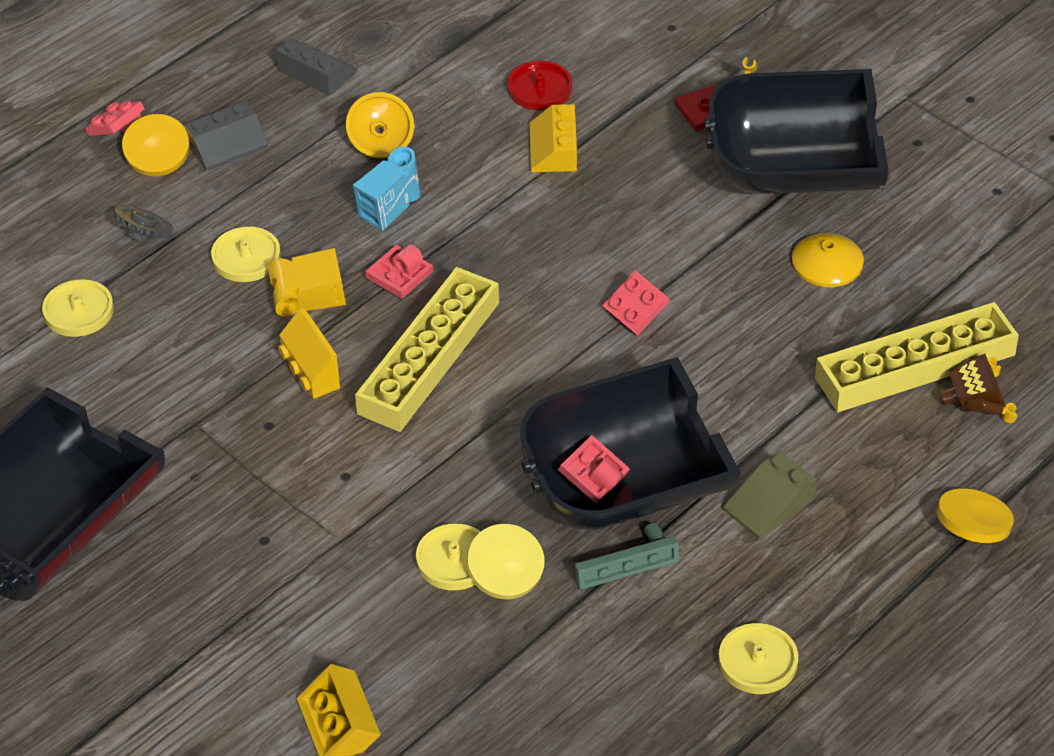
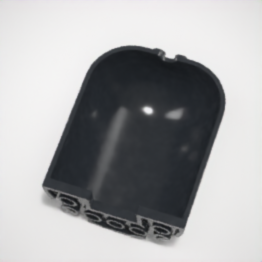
M872 69L742 74L722 82L711 95L709 118L704 119L705 132H709V135H706L707 149H711L714 164L720 175L736 189L752 194L883 189V186L886 185L889 172L883 136H878L875 121L877 98Z
M678 357L549 395L536 402L527 411L521 424L520 437L523 453L521 466L524 473L529 475L534 494H537L544 507L556 519L577 529L599 530L728 490L737 485L741 473L720 433L710 435L698 414V393ZM591 435L630 468L627 475L597 504L558 471L561 464Z

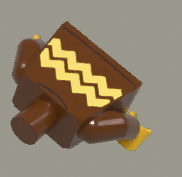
M982 354L975 359H965L957 369L950 373L954 386L940 391L945 405L959 400L964 412H985L998 416L1002 414V419L1007 423L1015 422L1018 416L1015 413L1017 409L1015 404L1008 403L1005 407L1003 406L1005 402L995 378L999 375L1001 366H996L997 360L995 358L988 359L986 354Z

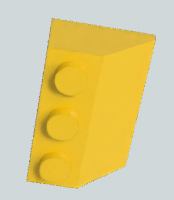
M575 104L551 105L530 122L531 172L577 171Z
M303 307L298 310L280 333L281 345L278 346V350L282 359H287L292 374L294 376L298 375L302 389L305 392L308 391L312 398L315 399L340 388L337 354Z
M330 664L297 697L319 756H353L362 753L381 735L355 670Z

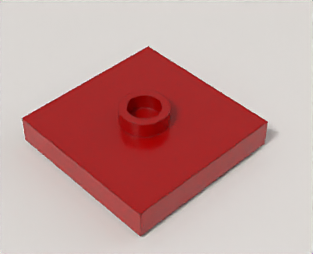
M715 85L674 98V104L695 131L705 128L704 119L709 118V102L713 91L716 89Z

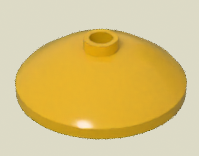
M370 93L359 98L351 106L346 118V132L351 144L360 153L371 158L385 159L396 148L409 145L414 133V118L409 107L400 98L389 93ZM382 128L383 132L377 133L375 129Z
M835 233L810 235L802 239L795 246L792 253V265L795 272L805 281L821 287L846 285L855 280L863 269L864 257L858 245L852 240Z

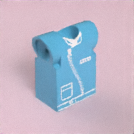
M406 146L393 150L388 157V161H382L353 184L359 217L381 231L387 228L409 206V202L416 201L421 196L415 154L411 148Z

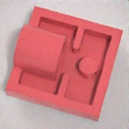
M128 100L119 104L114 102L106 107L107 111L92 118L90 120L91 124L85 130L89 136L114 134L118 130L125 132L134 121L141 118L140 112L145 108L141 101L131 102Z
M396 244L367 269L365 273L367 279L403 299L433 273V265L423 260L420 250L414 245L408 244L405 248H402Z
M635 270L602 306L638 336L670 302V299Z
M593 435L566 459L558 469L596 504L630 470L628 466Z

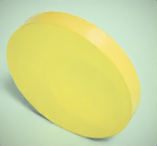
M240 227L222 234L212 246L211 257L215 270L224 278L236 282H251L268 276V264L274 259H280L281 252L277 238L269 231L258 227Z
M80 279L62 283L52 289L43 301L42 311L44 320L52 331L64 336L79 337L92 334L103 328L113 315L114 305L111 293L105 286L92 280Z
M446 524L428 532L421 539L416 550L417 568L421 576L431 585L444 590H463L475 586L468 573L467 555L472 541L481 531L465 524Z
M497 524L482 530L474 538L467 555V569L474 584L485 594L498 599H515L526 595L538 584L544 569V554L537 539L527 530L512 524Z
M763 623L746 624L735 628L723 639L719 649V667L724 678L737 689L752 694H768L784 688L792 681L798 667V650L791 637L781 629Z

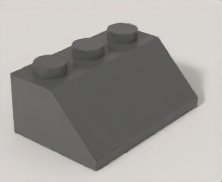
M291 38L276 49L279 71L329 96L357 72L356 67L311 45Z
M246 101L184 124L189 137L190 149L206 171L268 147L257 116Z

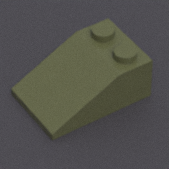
M779 450L760 464L724 505L723 511L761 540L815 500L817 479Z

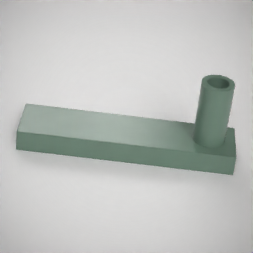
M651 523L644 529L650 543L576 563V583L579 589L582 590L679 562V542L675 536L666 538L659 525Z

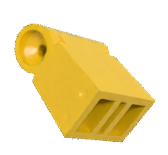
M335 248L292 257L291 261L281 258L274 259L268 264L269 278L274 288L273 300L275 311L278 315L287 317L297 313L303 307L306 311L346 305Z

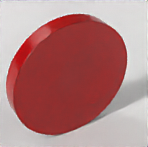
M531 61L518 66L511 72L508 78V93L510 98L521 107L531 110H546L551 105H562L569 99L572 93V77L563 66L554 62Z

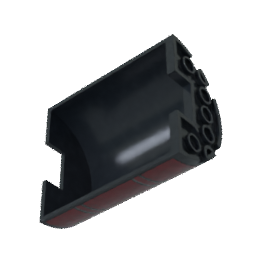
M49 387L41 392L0 429V596L16 601H26L39 592L155 480L164 469V451L125 429L118 435L119 441L90 426L85 407Z

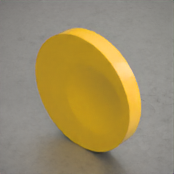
M151 114L137 119L128 127L123 137L122 148L127 163L135 171L147 176H163L174 172L185 162L189 154L190 143L187 131L178 120L163 114Z
M950 490L941 496L937 507V517L945 528L959 537L974 542L995 543L1002 541L1009 536L1014 523L1013 514L1007 505L996 497L978 490Z

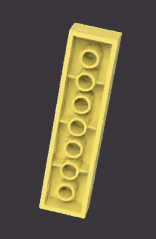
M456 267L355 394L357 415L401 432L498 306L499 283Z
M993 302L818 357L815 379L838 413L950 377L951 371L957 369L965 359H975L982 354H986L988 359L995 358L999 361L1015 356L1019 335L997 304Z

